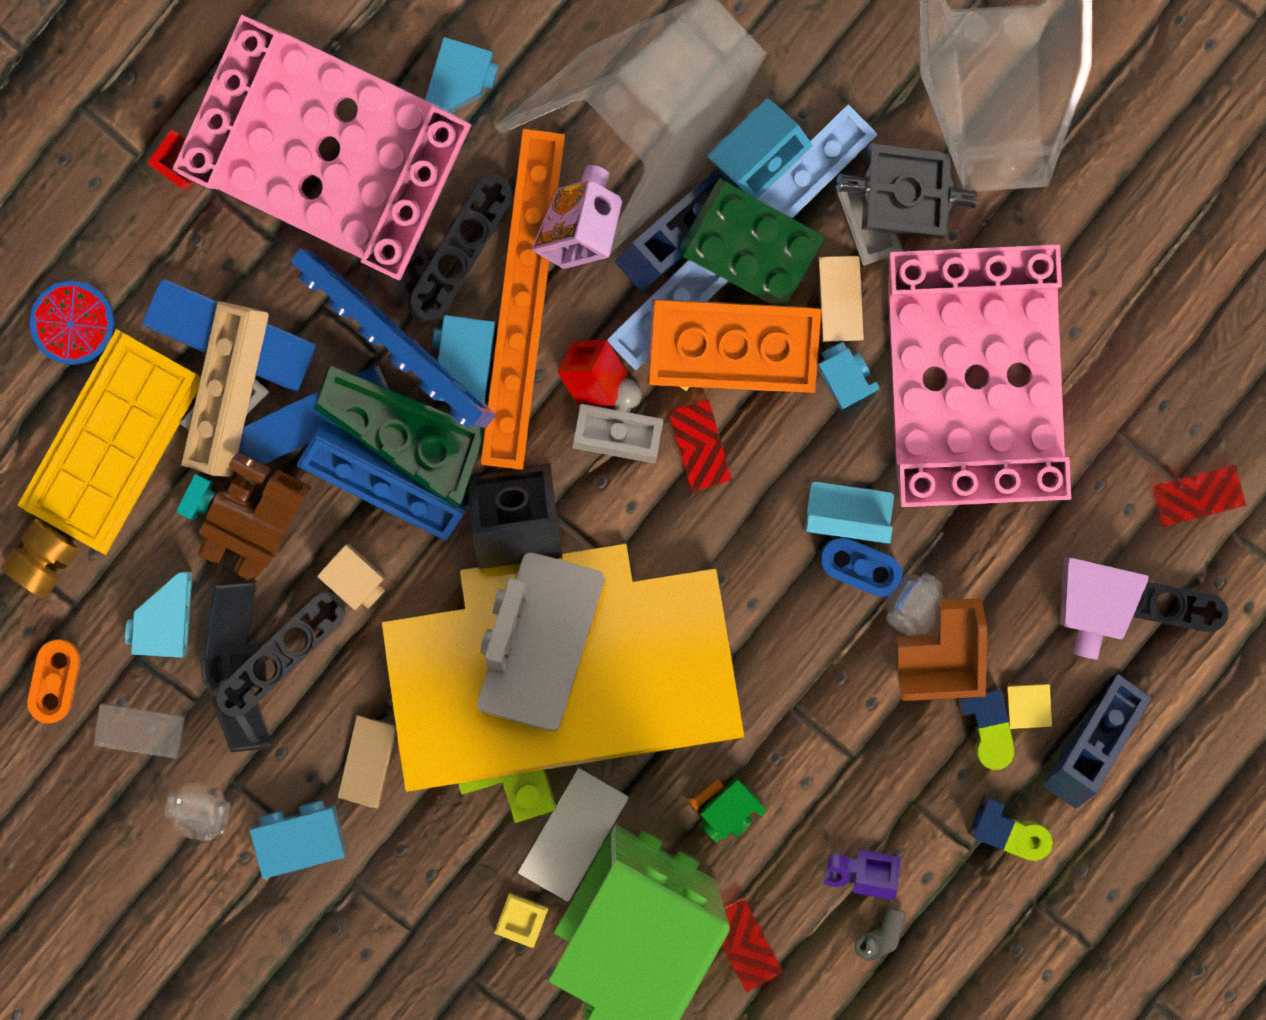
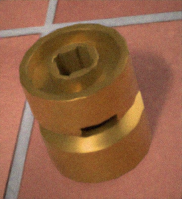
M34 519L21 538L24 546L22 548H14L0 568L22 587L46 599L60 580L57 571L59 569H67L80 549L49 525Z

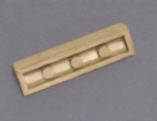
M218 301L182 466L213 476L230 477L233 475L234 471L229 468V463L239 450L267 326V312Z

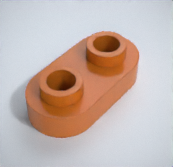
M63 639L50 641L43 645L37 654L27 704L31 715L42 723L58 722L65 718L71 710L81 666V655L78 648L70 641ZM57 652H61L67 657V664L64 668L56 667L53 662V657ZM49 693L54 694L58 698V706L55 709H49L44 703L45 696Z

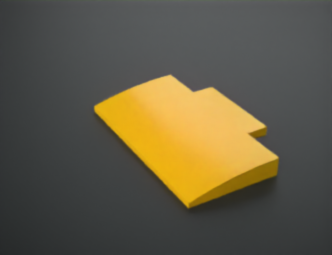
M626 544L562 554L563 558L558 560L599 570L603 573L605 582L560 728L555 732L484 714L478 708V699L488 671L485 655L480 653L482 640L487 629H494L498 615L493 614L498 591L500 589L506 591L509 578H517L521 564L460 570L465 609L382 622L406 792L743 738L744 731L716 569L632 582Z

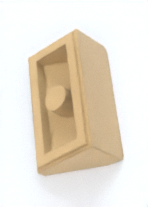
M860 256L818 257L821 343L863 341Z
M357 715L338 798L378 809L397 732L396 724Z

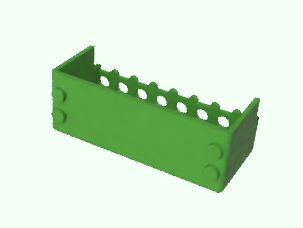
M614 824L554 931V934L570 943L548 982L583 1000V1005L585 1006L582 1010L584 1012L582 1018L584 1020H680L730 931L717 881L697 870L700 862L690 855L678 850L674 857L660 849L663 841L644 830H641L637 836Z

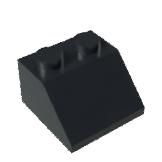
M550 463L523 467V470L511 468L470 475L468 491L472 533L479 569L521 564L524 555L527 553H536L555 559L563 558Z

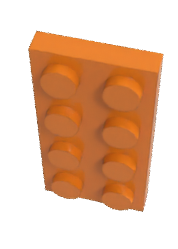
M652 299L647 384L815 393L821 308Z

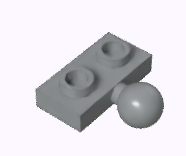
M625 378L619 385L616 403L612 405L614 410L585 404L580 405L573 449L655 464L664 419L630 413L640 404L642 392L635 381Z

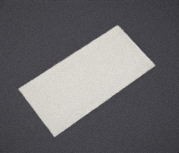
M578 768L558 802L556 811H553L518 873L569 902L629 797Z

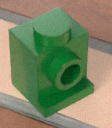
M735 777L700 810V815L705 819L700 826L718 843L730 833L736 838L745 831L753 822V819L749 816L752 812L756 811L762 816L767 810L748 788Z

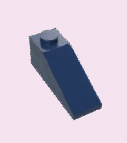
M714 172L634 240L614 261L642 293L683 257L677 251L719 179Z
M1117 674L1062 750L1042 785L1075 809L1098 792L1152 698Z

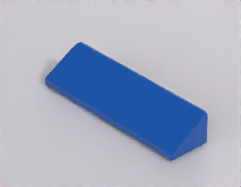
M162 279L142 326L206 353L218 302ZM267 324L256 375L298 393L314 360L317 347L309 341Z
M322 420L316 426L297 463L298 467L444 541L448 539L466 512L468 495L464 493L461 505L455 509L355 437Z

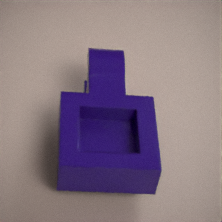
M859 850L857 859L848 858L841 854H829L828 865L825 868L824 884L840 887L848 883H854L853 893L895 900L898 889L900 857Z

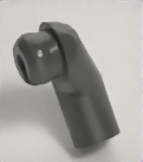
M886 907L881 927L860 936L856 940L854 946L856 954L864 960L872 961L894 951L899 943L906 912Z

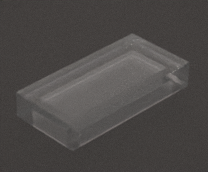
M101 703L93 746L177 759L179 758L185 716Z

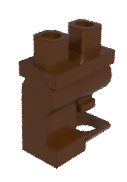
M238 452L229 463V468L236 472L237 476L231 482L229 490L222 488L217 493L208 511L206 520L198 533L203 536L198 554L211 562L219 563L228 548L241 555L234 572L249 581H254L263 568H267L276 557L312 486L277 470L269 479L262 493L263 496L258 506L255 507L248 498L256 485L263 483L270 476L273 469Z

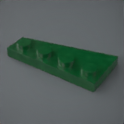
M330 366L325 372L313 408L455 509L461 505L485 429L472 425L467 428L447 413Z

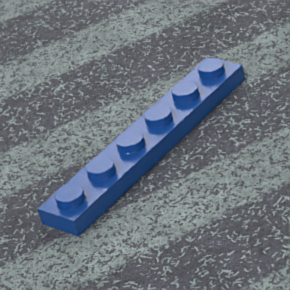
M300 248L290 262L301 271L298 274V278L314 291L321 289L331 298L327 302L328 305L344 318L351 316L361 325L358 328V332L374 345L381 343L391 352L388 358L395 366L406 373L410 370L421 379L418 384L419 387L435 400H439L441 397L452 407L449 413L456 421L467 428L471 425L487 428L496 417V413L316 252Z

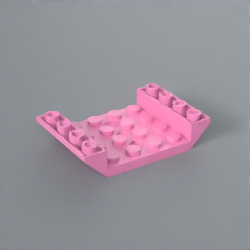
M241 15L172 171L209 189H219L361 258L362 263L397 280H401L472 124L433 103L293 36ZM351 98L356 102L358 112L352 121L346 123L338 117L337 106L341 100ZM332 136L340 144V153L334 160L327 161L322 158L319 146L323 139ZM310 175L319 177L323 185L322 193L313 200L307 198L302 191V183Z
M1060 245L890 252L888 309L895 465L901 507L1071 499L1070 459L1065 457L1058 311V288L1062 287ZM1014 363L1025 365L1030 374L1027 384L1020 388L1012 386L1007 380V370ZM972 365H980L987 372V383L981 389H972L965 382V372ZM929 367H938L945 373L946 382L939 391H931L923 384V374Z

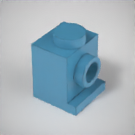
M844 342L821 353L825 361L818 364L817 368L840 410L880 389L877 382L868 385L865 377L871 374L859 352L852 355Z

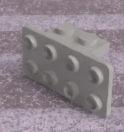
M536 553L524 555L517 578H509L506 591L500 589L497 593L493 614L498 615L494 629H487L482 640L480 653L485 655L488 668L478 699V708L482 713L549 732H555L560 728L604 586L605 578L601 571Z

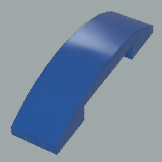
M379 365L354 375L390 390ZM318 392L245 426L238 452L266 465L285 454L307 445L319 421H325L339 429L340 427L313 408Z

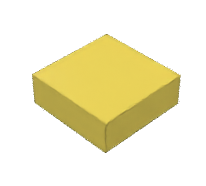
M1050 684L1006 686L1010 729L1052 727Z
M509 892L494 934L534 948L549 907Z

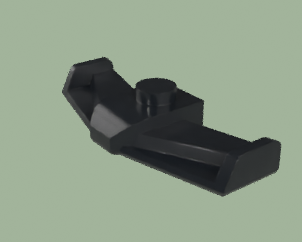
M257 580L214 584L204 655L200 659L202 682L207 685L211 699L218 683L261 644H248ZM266 656L258 658L253 665V673L260 681L268 680ZM243 673L239 676V679L246 683L236 691L229 688L225 690L224 693L228 697L224 702L226 707L230 705L240 707L242 704L238 698L240 694L247 688L253 690L252 687H255L247 681ZM258 703L249 712L239 717L223 715L215 708L231 753L274 748Z

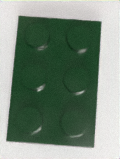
M719 178L677 253L772 305L786 306L824 241L825 236Z

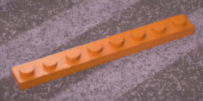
M523 129L488 407L497 415L485 428L481 465L521 470L524 467L549 260L531 251L553 197L559 189L565 134Z

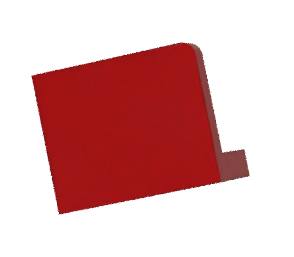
M172 129L147 164L188 192L195 182L172 171L186 139Z
M608 340L572 342L557 372L579 406L581 404L590 406L615 405L618 398L619 385L623 379L628 378V372Z

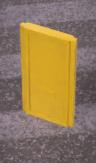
M116 329L17 506L91 548L107 555L181 424L180 421L184 418L195 399L201 376Z

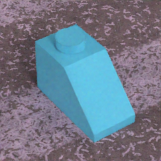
M179 572L134 612V619H127L125 643L132 645L131 655L178 658L187 656L193 572Z

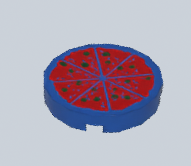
M70 280L56 283L40 294L32 306L29 324L32 338L43 354L55 362L78 365L91 362L103 354L113 336L116 321L113 307L101 291L87 283Z

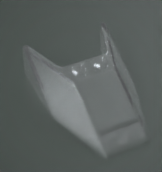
M691 0L589 46L494 128L496 134L503 139L519 125L571 102L582 100L587 102L644 164L645 171L617 223L609 255L611 257L704 170L709 161L707 155L719 143L767 53L718 0Z
M915 0L920 75L963 189L988 191L1048 187L1091 66L1092 0H1043L1035 5L953 9L946 0Z

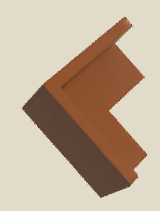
M981 598L939 600L938 635L896 637V673L901 700L986 697L987 623Z

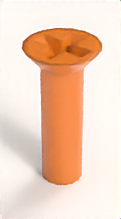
M718 779L693 799H686L695 812L698 813L699 806L721 791L724 786Z

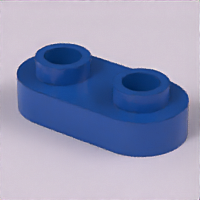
M835 538L829 541L821 552V565L829 576L876 596L890 595L899 588L902 582L901 566L893 557L851 539ZM841 550L846 551L849 555V562L843 567H839L834 563L835 553ZM877 567H884L888 572L887 579L882 583L875 582L872 577L873 571Z

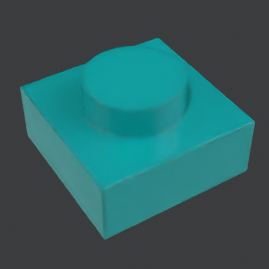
M195 474L176 512L191 520L196 519L199 513L206 515L216 496V493L211 491L215 481L201 474Z

